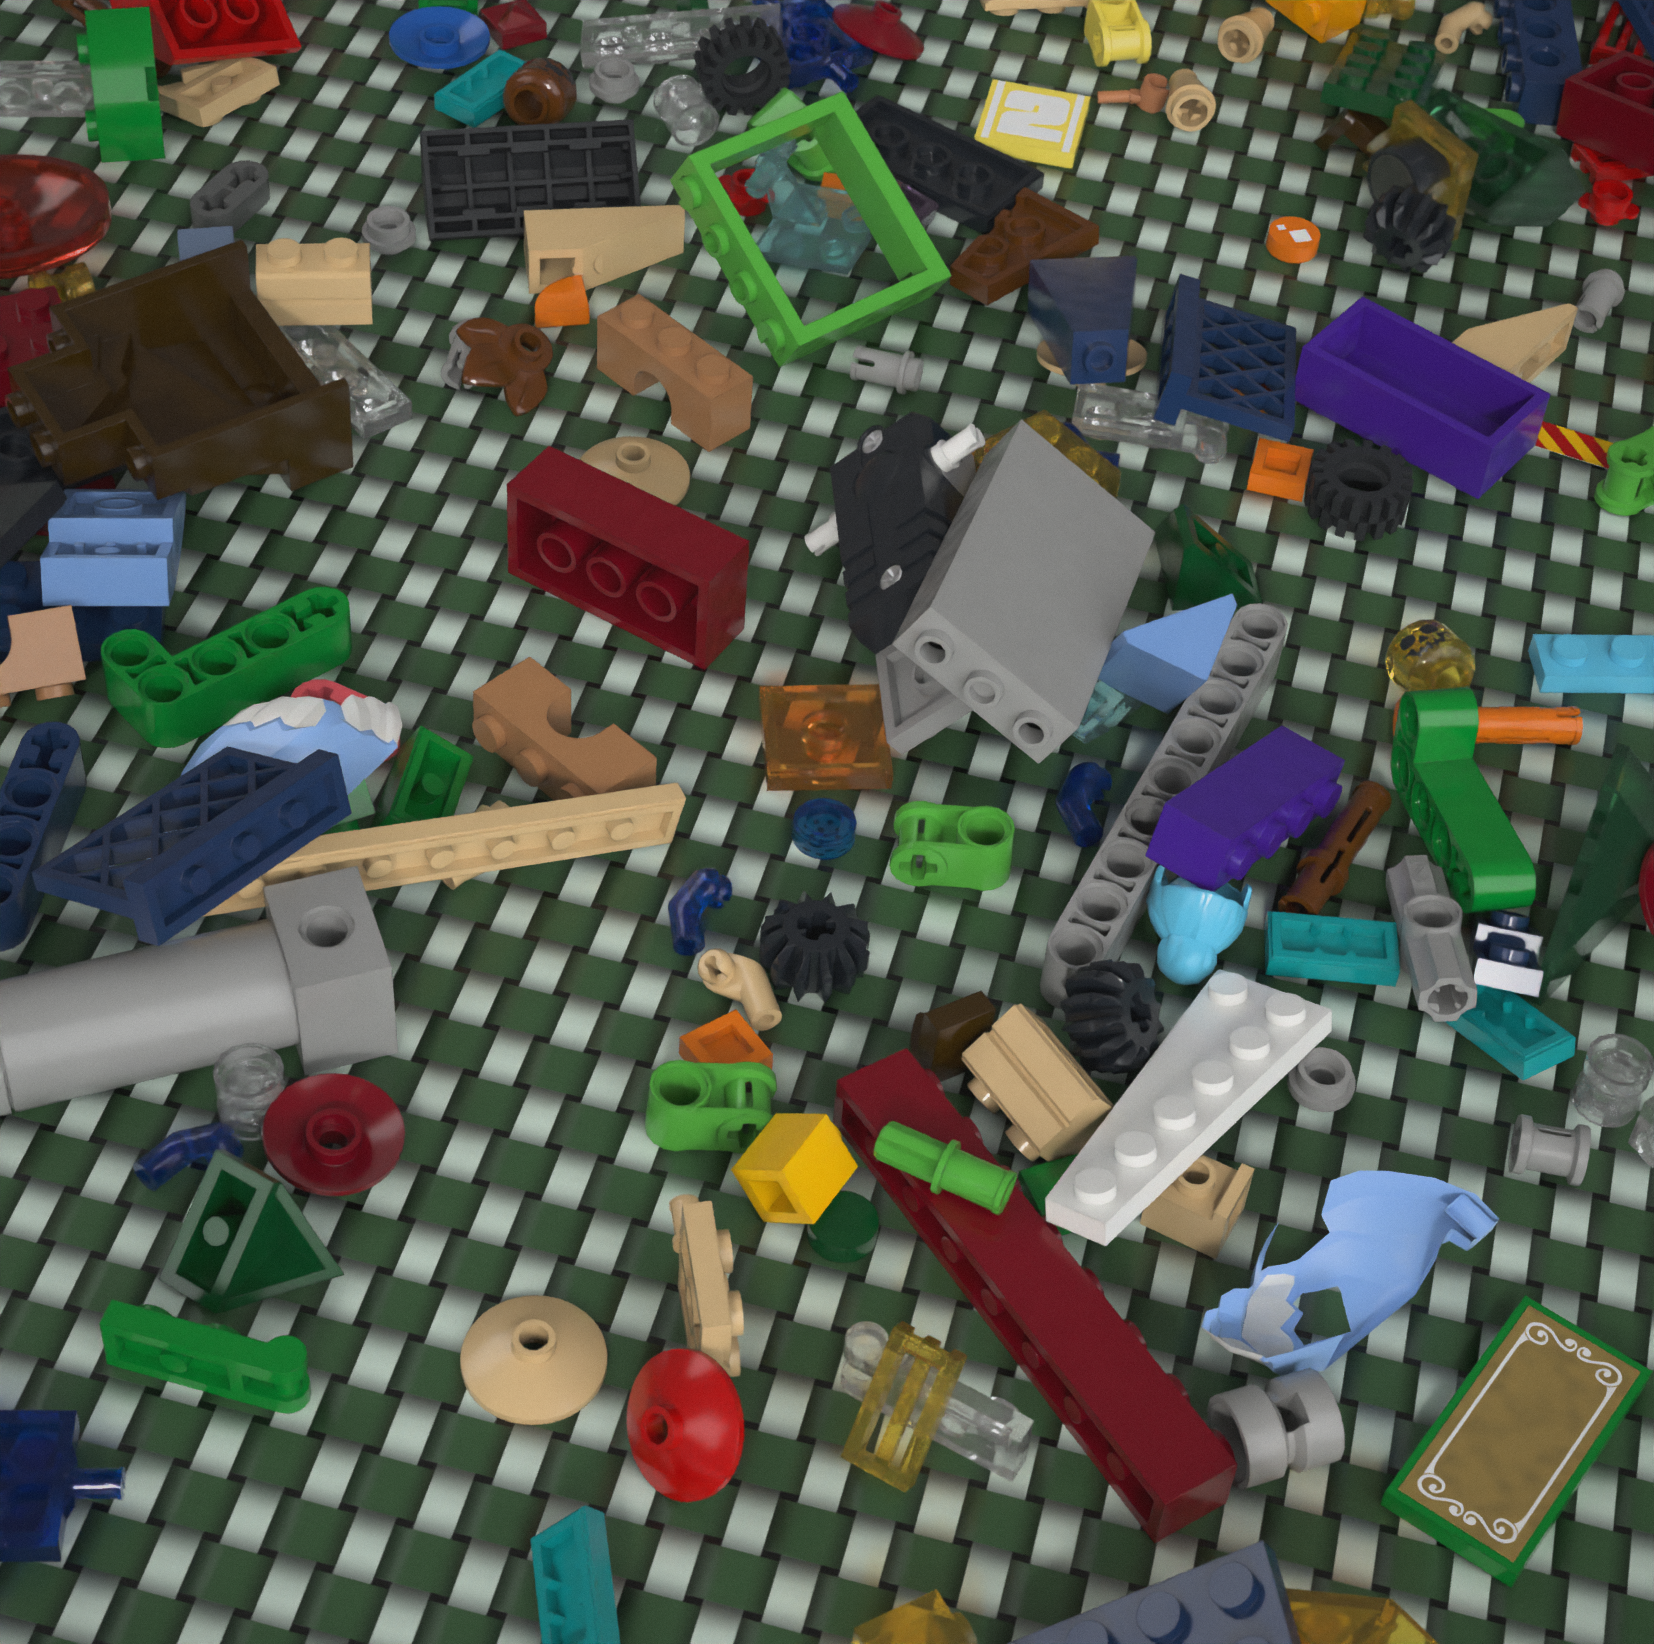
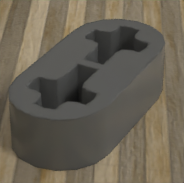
M250 160L237 161L225 166L190 199L192 227L232 226L233 233L240 229L270 199L269 174L266 167Z

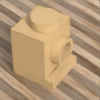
M1202 1154L1143 1210L1140 1224L1216 1259L1244 1210L1255 1169L1242 1163L1239 1169L1236 1170Z

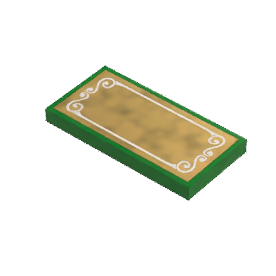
M1525 1295L1388 1486L1380 1505L1512 1588L1647 1385L1653 1371Z

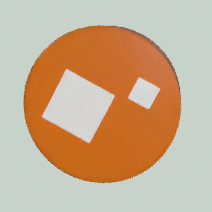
M1292 216L1281 217L1274 220L1269 226L1266 248L1272 256L1280 261L1292 264L1304 263L1316 256L1321 234L1318 227L1306 219Z

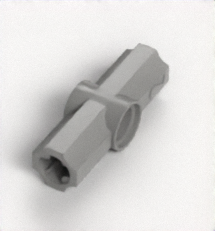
M1427 855L1404 856L1398 865L1387 869L1386 890L1400 938L1399 964L1402 970L1410 976L1418 1010L1427 1012L1432 1016L1434 1022L1457 1021L1461 1014L1475 1008L1477 1002V987L1461 936L1462 909L1456 901L1450 898L1442 867L1431 863Z

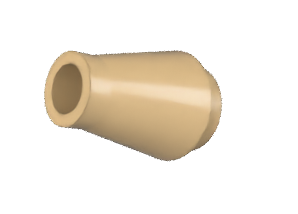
M1257 7L1250 12L1226 19L1218 31V47L1221 54L1232 62L1248 63L1255 60L1261 53L1268 34L1274 27V18L1271 12L1263 7Z
M1190 69L1177 70L1169 79L1170 89L1166 105L1167 117L1172 125L1181 130L1189 132L1200 130L1209 123L1215 113V98L1198 79L1195 72Z

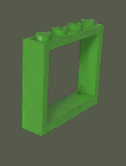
M844 91L689 155L670 179L681 199L678 203L689 212L701 233L706 251L717 260L729 281V287L734 299L744 306L757 329L760 343L765 342L779 368L929 299L952 276ZM812 132L900 282L804 326L715 173Z

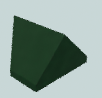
M1184 503L1175 508L1154 529V539L1172 611L1186 610L1229 594H1233L1237 603L1236 609H1240L1248 604L1262 603L1252 562Z
M216 1149L159 1280L212 1312L222 1313L345 1274L280 1181L224 1149Z

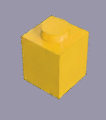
M776 1113L732 1167L731 1171L763 1222L814 1224L858 1168V1165L842 1141L839 1129L830 1121L827 1114Z

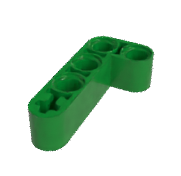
M331 587L311 588L174 656L145 631L126 629L115 632L107 637L101 645L107 698L122 717L152 746L175 748L184 745L224 725L241 710L254 704L269 702L347 661L352 654L350 605L346 595L338 589Z
M1467 686L1406 691L1401 697L1391 751L1392 780L1397 794L1437 866L1442 867L1446 884L1464 913L1529 907L1533 904L1536 893V875L1532 860L1473 759L1479 724L1478 706L1473 691Z

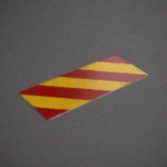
M1542 421L1535 446L1608 469L1609 465L1607 464L1606 456L1610 445L1613 443Z

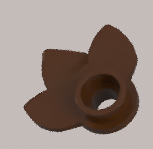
M485 317L470 319L457 328L456 334L471 348L464 360L461 377L462 383L479 387H503L506 402L511 412L517 417L535 409L547 392L544 371L553 358V348L548 337L541 330L529 324L518 323L507 326L494 319Z

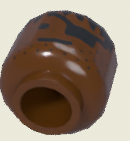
M535 58L524 63L506 81L503 92L504 107L510 119L517 125L560 123L573 110L577 98L576 82L571 72L562 63L551 58Z

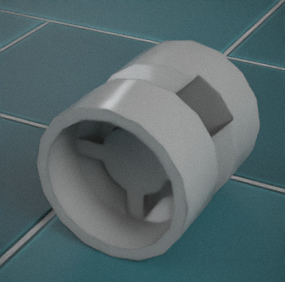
M1307 1368L1272 1378L1267 1381L1264 1391L1260 1387L1251 1384L1216 1394L1209 1400L1207 1407L1208 1427L1220 1431L1229 1442L1234 1452L1235 1461L1238 1463L1232 1485L1240 1490L1283 1477L1287 1466L1291 1470L1301 1473L1334 1463L1342 1458L1345 1449V1433L1341 1414L1329 1385L1319 1372L1314 1369Z

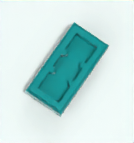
M501 49L497 50L434 94L435 109L472 128H476L504 108L503 92L506 81L526 61Z
M1267 911L1264 923L1266 975L1396 987L1400 974L1396 922Z
M1476 984L1477 1002L1475 1008L1461 1014L1457 1021H1445L1523 1081L1575 1056L1576 1037L1511 991Z
M584 1505L530 1539L542 1644H621L604 1513Z

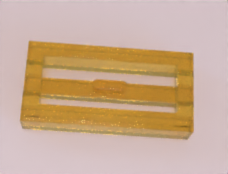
M902 1321L892 1329L841 1458L895 1488L907 1492L914 1486L968 1355L956 1349L948 1352L940 1348L941 1341L930 1335L925 1338L919 1337L914 1334L915 1327ZM905 1352L916 1358L877 1453L874 1455L868 1452L866 1447ZM931 1366L939 1369L898 1468L891 1463Z

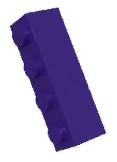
M1282 725L1166 801L1145 856L1203 890L1215 892L1232 878L1241 880L1252 864L1261 857L1271 858L1283 841L1290 836L1298 838L1312 820L1318 816L1326 818L1331 813L1342 793V785L1338 784L1337 780L1346 760Z

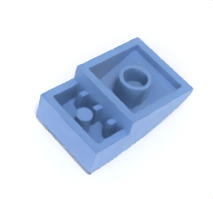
M65 489L63 492L67 500L48 520L49 543L40 557L43 606H169L180 562L186 492L181 491L157 500L150 489Z

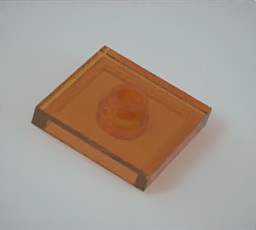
M879 684L759 686L758 702L767 791L892 789L893 768L890 745L886 742Z

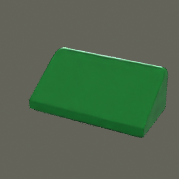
M420 725L397 753L370 828L454 816L474 756Z

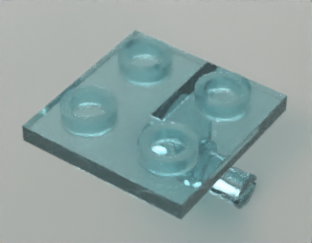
M795 139L759 154L755 161L756 170L745 182L744 186L747 187L745 189L746 192L757 199L763 198L767 192L773 220L756 243L765 260L848 275L873 235L847 191L798 183L787 164L788 159L798 148V145H795L797 143Z

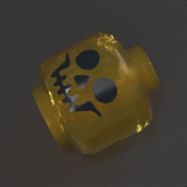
M1434 619L1419 620L1403 628L1396 634L1388 646L1385 657L1386 673L1403 693L1406 691L1469 687L1476 669L1475 655L1468 644L1447 625Z

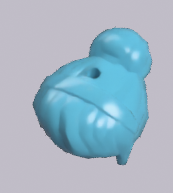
M1159 865L1146 898L1150 922L1155 932L1162 939L1157 949L1159 970L1168 979L1177 984H1199L1212 974L1217 964V954L1227 949L1242 933L1248 915L1252 887L1246 883L1242 892H1240L1227 882L1213 892L1203 890L1180 876L1168 883L1165 875L1166 868Z

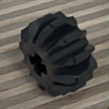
M1413 184L1406 190L1401 186L1393 185L1388 192L1382 193L1380 198L1374 201L1367 212L1368 217L1364 222L1366 230L1363 237L1373 244L1372 253L1383 255L1387 259L1388 265L1392 263L1400 265L1406 273L1413 268L1419 272L1426 273L1431 266L1437 265L1440 259L1445 258L1452 246L1451 241L1455 236L1454 228L1457 221L1447 214L1449 205L1437 203L1432 198V192L1427 195L1420 193Z
M803 891L798 899L797 904L780 899L777 908L774 910V915L765 916V921L761 926L759 962L765 972L771 974L774 990L793 987V992L798 1002L807 993H816L826 1004L828 998L832 995V989L844 994H850L852 987L856 983V978L864 977V971L868 968L870 951L868 950L870 942L868 922L858 919L855 904L835 906L831 892L822 901L812 900L805 891Z
M1112 959L1093 961L1088 966L1079 967L1076 976L1066 979L1065 990L1068 998L1060 1002V1007L1065 1013L1066 1022L1061 1030L1068 1032L1070 1037L1069 1052L1073 1056L1080 1057V1063L1085 1071L1122 1074L1144 1067L1149 1057H1152L1159 1047L1156 1035L1164 1032V1026L1159 1021L1158 1012L1163 1004L1156 1002L1154 980L1145 978L1140 963L1113 962Z

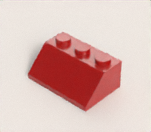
M109 0L112 9L149 7L154 56L156 59L169 65L296 53L302 48L282 0Z

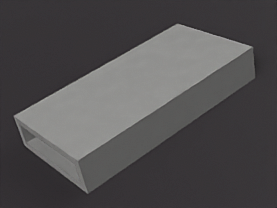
M1021 419L984 456L892 645L1039 764L1080 726L1111 647V642L1115 637L1152 543L1155 531Z

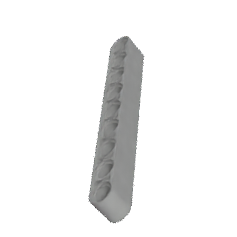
M1257 603L1243 606L1235 613L1208 680L1186 698L1053 928L1047 943L1040 990L1046 1001L1054 1007L1061 1009L1060 1002L1068 998L1065 990L1066 979L1076 976L1079 967L1088 966L1093 961L1112 959L1113 962L1118 961L1147 908L1146 898L1150 884L1160 865L1145 855L1165 802L1229 760L1276 675L1288 627L1286 617L1278 609L1270 605Z

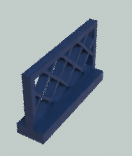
M1180 274L1162 322L1153 419L1175 426L1182 409L1289 442L1295 428L1296 328L1199 298L1200 280ZM1237 340L1242 341V342H1243L1244 344H1246L1247 346H1243V345H1242L1241 343H1239ZM1210 344H1214V345H1215L1216 347H1218L1220 350H1216V349H1215L1214 347H1212ZM1262 360H1266L1272 366H1268ZM1235 364H1239V365H1240L1241 367H1243L1245 370L1242 371V370H1241L1240 368H1238ZM1209 368H1212V369H1213L1215 372H1217L1219 375H1214V374H1213L1210 370H1208V369H1209ZM1264 384V385H1265L1266 387H1268L1271 391L1268 392V391H1267L1265 388H1263L1261 385ZM1233 389H1238L1245 396H1240Z
M227 746L31 872L36 890L134 920L139 941L160 946L352 814L339 756L336 753L318 749L300 762L293 763ZM231 772L237 773V775L227 776Z

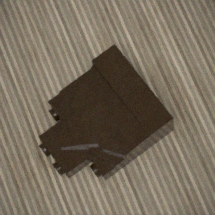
M243 240L49 307L53 332L46 335V340L50 353L7 368L12 393L5 395L4 399L10 418L17 429L27 428L30 433L31 446L38 462L43 468L51 465L64 486L126 464L132 478L136 482L144 480L155 498L160 500L181 491L193 496L245 475L279 474L290 491L354 467L349 384L344 377L322 386L251 290L248 251Z

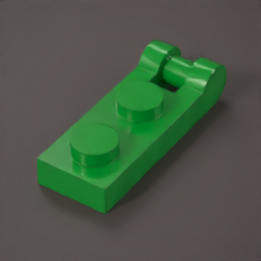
M113 1299L110 1301L99 1323L107 1365L278 1413L291 1414L305 1408L310 1401L311 1384L307 1373V1350L305 1344L294 1336L282 1335L264 1342L242 1336L235 1329L223 1324L213 1323L206 1326L174 1317L166 1310L155 1305L141 1304L134 1306Z

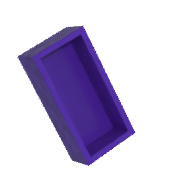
M1363 296L1302 347L1295 378V401L1358 434L1365 440L1373 441V443L1380 447L1385 445L1392 448L1391 453L1395 455L1400 454L1408 463L1425 470L1477 499L1488 491L1536 445L1551 395Z

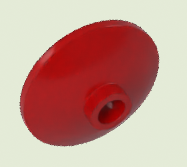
M676 1348L663 1351L651 1358L643 1366L633 1383L627 1406V1434L635 1462L649 1484L659 1493L672 1500L680 1502L700 1501L712 1497L721 1491L731 1480L738 1467L745 1436L741 1401L735 1385L724 1368L715 1359L702 1351L692 1348Z

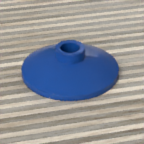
M433 6L416 9L399 17L389 30V44L399 58L410 64L430 69H450L465 66L483 56L490 44V32L483 20L468 11L453 7Z

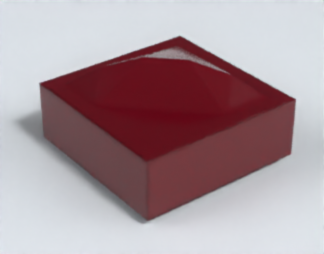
M515 0L480 9V19L487 25L490 36L502 50L547 38V23L527 0Z

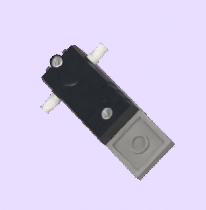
M912 411L886 429L881 425L869 427L859 438L857 449L830 467L835 512L829 515V521L805 535L807 547L812 553L815 552L816 556L822 555L823 552L839 542L841 564L846 569L843 571L844 585L848 589L845 592L846 605L851 611L848 613L849 627L859 642L876 656L886 742L902 755L973 711L892 645L976 475L974 456L971 453L985 445L983 434L978 428H975L974 424H969L965 429L952 437L932 418Z

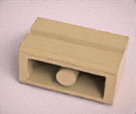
M281 238L269 244H256L257 298L278 326L373 324L370 243H355L348 238H334L327 243L299 244L295 240Z
M1021 1003L1013 1005L992 1025L990 1032L983 1033L962 1053V1061L975 1076L967 1084L968 1088L993 1114L1002 1109L1013 1123L1005 1132L1007 1137L1031 1162H1034L1039 1157L1050 1162L1080 1153L1114 1107L1112 1102L1043 1019Z

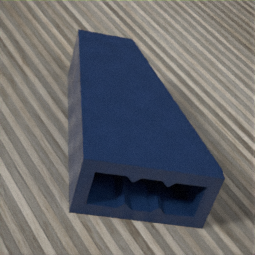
M1135 256L1030 260L1027 311L1070 385L1125 382L1134 313L1137 258Z

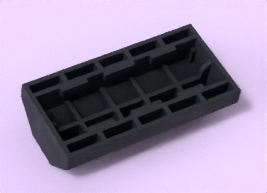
M633 119L428 130L420 132L421 175L429 242L524 236V210L641 206Z

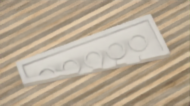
M1221 969L1217 970L1046 1196V1221L1107 1246L1332 1031V1009L1304 1000L1296 994L1285 993L1251 981L1240 974L1226 972Z

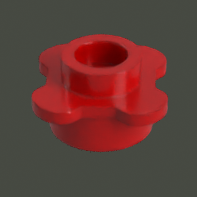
M740 169L735 171L732 176L722 175L718 178L740 216H755L762 213L766 209L767 203L773 202L777 197L776 188L766 183L765 173L758 169Z
M1599 180L1594 183L1591 193H1581L1578 198V205L1588 209L1591 218L1604 226L1616 225L1621 219L1625 218L1635 219L1639 214V207L1631 203L1633 191L1628 185L1618 180Z

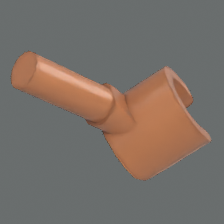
M1147 74L1140 89L1097 91V104H1137L1145 112L1151 114L1158 113L1164 107L1169 94V90L1166 89L1168 80L1160 74Z

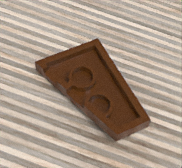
M1023 187L1016 195V205L1010 211L1003 209L995 217V227L988 235H979L951 264L950 273L952 276L950 277V285L973 297L975 300L989 305L1029 283L1030 260L1075 258L1098 245L1099 225Z

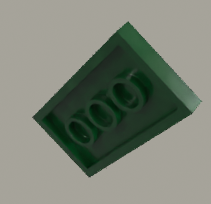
M1364 29L1361 30L1360 34L1352 32L1324 82L1320 102L1419 126L1442 75L1447 54L1436 52L1437 47L1423 41H1409L1408 45L1389 41V35L1376 30Z

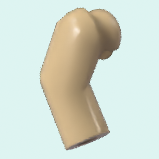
M1471 1L1444 16L1434 42L1437 50L1444 54L1455 52L1463 31L1469 28L1472 34L1481 35L1483 28L1487 30L1491 26L1493 16L1485 10V4L1477 1Z
M721 948L710 949L701 956L697 968L698 974L703 979L705 986L716 994L742 1003L753 1029L758 1031L769 1030L781 1021L782 1013L765 970L758 962L741 955L727 953Z

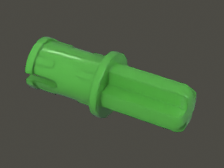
M895 1121L889 1122L882 1128L874 1147L873 1154L877 1160L931 1183V1192L938 1195L944 1189L987 1208L996 1215H1000L1004 1210L1017 1179V1172L1008 1171L960 1150L961 1142L955 1139L946 1144Z

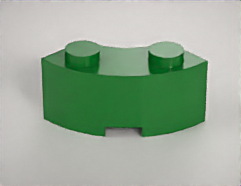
M149 7L85 10L87 33H76L80 66L90 65L95 109L85 110L88 142L99 141L102 163L165 159Z

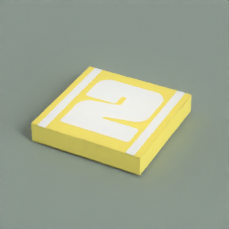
M993 79L974 140L1014 159L1073 169L1089 112L1091 97Z

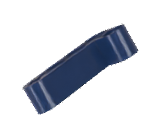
M45 722L35 725L25 733L0 789V952L17 947L28 936L45 894L36 890L31 872L61 854L86 791L87 780L80 738L77 731L65 723Z

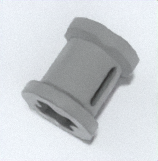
M1518 1115L1511 1139L1508 1164L1509 1173L1520 1175L1525 1170L1565 1177L1569 1185L1580 1186L1585 1176L1590 1154V1127L1577 1124L1574 1130L1534 1123L1532 1116Z

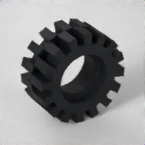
M740 15V24L734 25L732 17L723 19L726 27L720 31L716 24L708 29L711 40L704 36L700 38L698 45L701 51L695 50L694 54L695 69L704 95L708 102L712 101L714 108L721 111L725 106L728 115L736 116L738 107L743 109L744 115H753L752 106L759 104L761 109L768 103L767 99L769 97L773 98L780 91L779 87L788 88L790 80L787 74H791V66L781 37H779L777 30L772 25L767 27L765 20L758 17L754 25H752L749 15ZM755 56L761 59L757 67L749 73L739 76L724 73L726 67L738 58Z
M1344 439L1342 448L1335 441L1327 445L1326 451L1320 449L1316 453L1315 460L1313 459L1304 498L1305 506H1309L1308 515L1310 518L1316 519L1320 517L1318 526L1325 531L1331 526L1336 527L1335 536L1341 538L1345 537L1346 531L1353 532L1354 540L1364 541L1366 533H1370L1372 539L1377 540L1383 538L1384 531L1389 535L1397 531L1398 524L1402 525L1406 515L1414 479H1412L1413 471L1411 466L1404 467L1405 458L1400 454L1392 458L1390 457L1392 448L1382 445L1378 451L1372 449L1373 441L1363 440L1361 447L1355 445L1354 439ZM1352 488H1358V489H1362V490H1365V491H1359V490H1355V489H1352Z

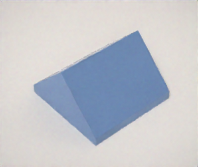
M1233 594L1123 631L1111 642V647L1097 681L1169 714L1208 680L1237 607Z

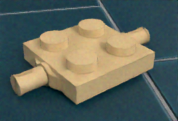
M679 1195L669 1202V1209L672 1214L675 1234L672 1239L674 1251L679 1254L678 1291L687 1348L696 1349L711 1356L724 1368L729 1377L740 1376L741 1362L737 1336L744 1334V1317L739 1290L729 1291L727 1273L733 1272V1252L729 1229L716 1230L712 1201L699 1202V1198L694 1195Z

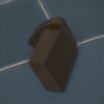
M1345 108L1313 142L1324 152L1344 134L1371 158L1379 149L1399 142L1402 138L1378 116Z
M981 990L926 1013L920 1012L916 1014L910 1036V1053L923 1069H931L940 1082L969 1071L970 1069L961 1059L962 1053L983 1033L991 1031L996 1008Z

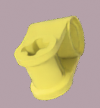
M1088 0L1084 35L1092 49L1096 66L1107 67L1110 61L1135 60L1137 64H1147L1151 55V33L1148 22L1143 18L1136 0Z

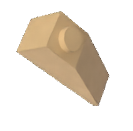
M1567 303L1469 328L1452 343L1530 383L1566 350L1578 307Z

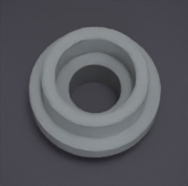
M603 59L595 65L594 71L589 77L590 91L607 103L618 104L625 102L639 91L640 79L635 73L633 64L625 59Z
M383 206L372 210L362 227L363 242L370 243V249L384 255L398 254L412 246L416 239V228L410 220L408 213L394 206Z
M1319 1047L1312 1049L1289 1071L1287 1086L1293 1098L1304 1107L1318 1112H1333L1342 1109L1351 1101L1356 1087V1080L1352 1067L1345 1056L1336 1050Z

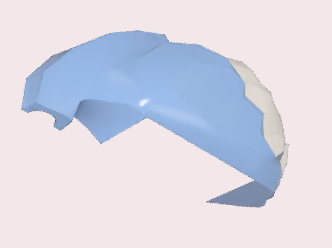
M352 694L344 700L342 705L334 701L311 696L297 698L281 696L270 702L254 704L241 710L202 742L183 769L181 776L227 746L293 763L300 762L319 749L338 754L347 794H350L364 778L366 779L398 748L397 744L402 729L398 706L391 702L383 703L370 696L363 699ZM231 772L227 776L237 775V773Z
M1357 1171L1331 1180L1322 1211V1217L1330 1233L1300 1259L1287 1264L1269 1266L1262 1270L1265 1254L1277 1228L1276 1225L1259 1254L1249 1289L1234 1288L1221 1295L1218 1308L1206 1312L1201 1328L1210 1335V1338L1221 1344L1229 1352L1263 1364L1278 1375H1286L1307 1368L1324 1371L1416 1295L1434 1264L1442 1244L1450 1241L1468 1251L1492 1231L1499 1218L1476 1194L1433 1177L1391 1171ZM1338 1287L1351 1332L1304 1345L1294 1331L1303 1312L1293 1303L1301 1294Z

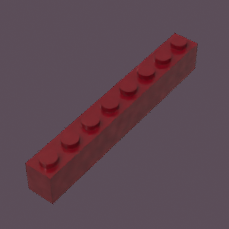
M905 1048L838 1079L833 1113V1123L1151 1540L1156 1543L1226 1504L1238 1466L1229 1442L1220 1431L1214 1428L1210 1429L1191 1406L1189 1395L1181 1381L1175 1375L1164 1372L1148 1352L1146 1342L1138 1327L1132 1321L1121 1318L1105 1298L1102 1285L1094 1272L1088 1267H1081L1063 1245V1240L1057 1226L1046 1221V1215L1040 1216L1023 1195L1018 1178L1004 1210L1000 1215H996L991 1210L944 1189L937 1195L931 1192V1183L876 1159L873 1153L877 1137L884 1126L889 1122L895 1121L946 1144L955 1139L961 1142L960 1150L1008 1171L1011 1170L1006 1165L1000 1166L984 1146L982 1136L976 1124L967 1116L961 1117L945 1097L943 1086L936 1074L929 1068L923 1069L910 1051Z

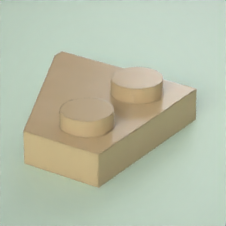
M253 57L217 60L209 64H198L179 69L182 81L164 86L158 85L160 110L191 122L196 126L203 128L213 126L221 122L223 116L243 105L257 102L262 94L280 85L276 66Z

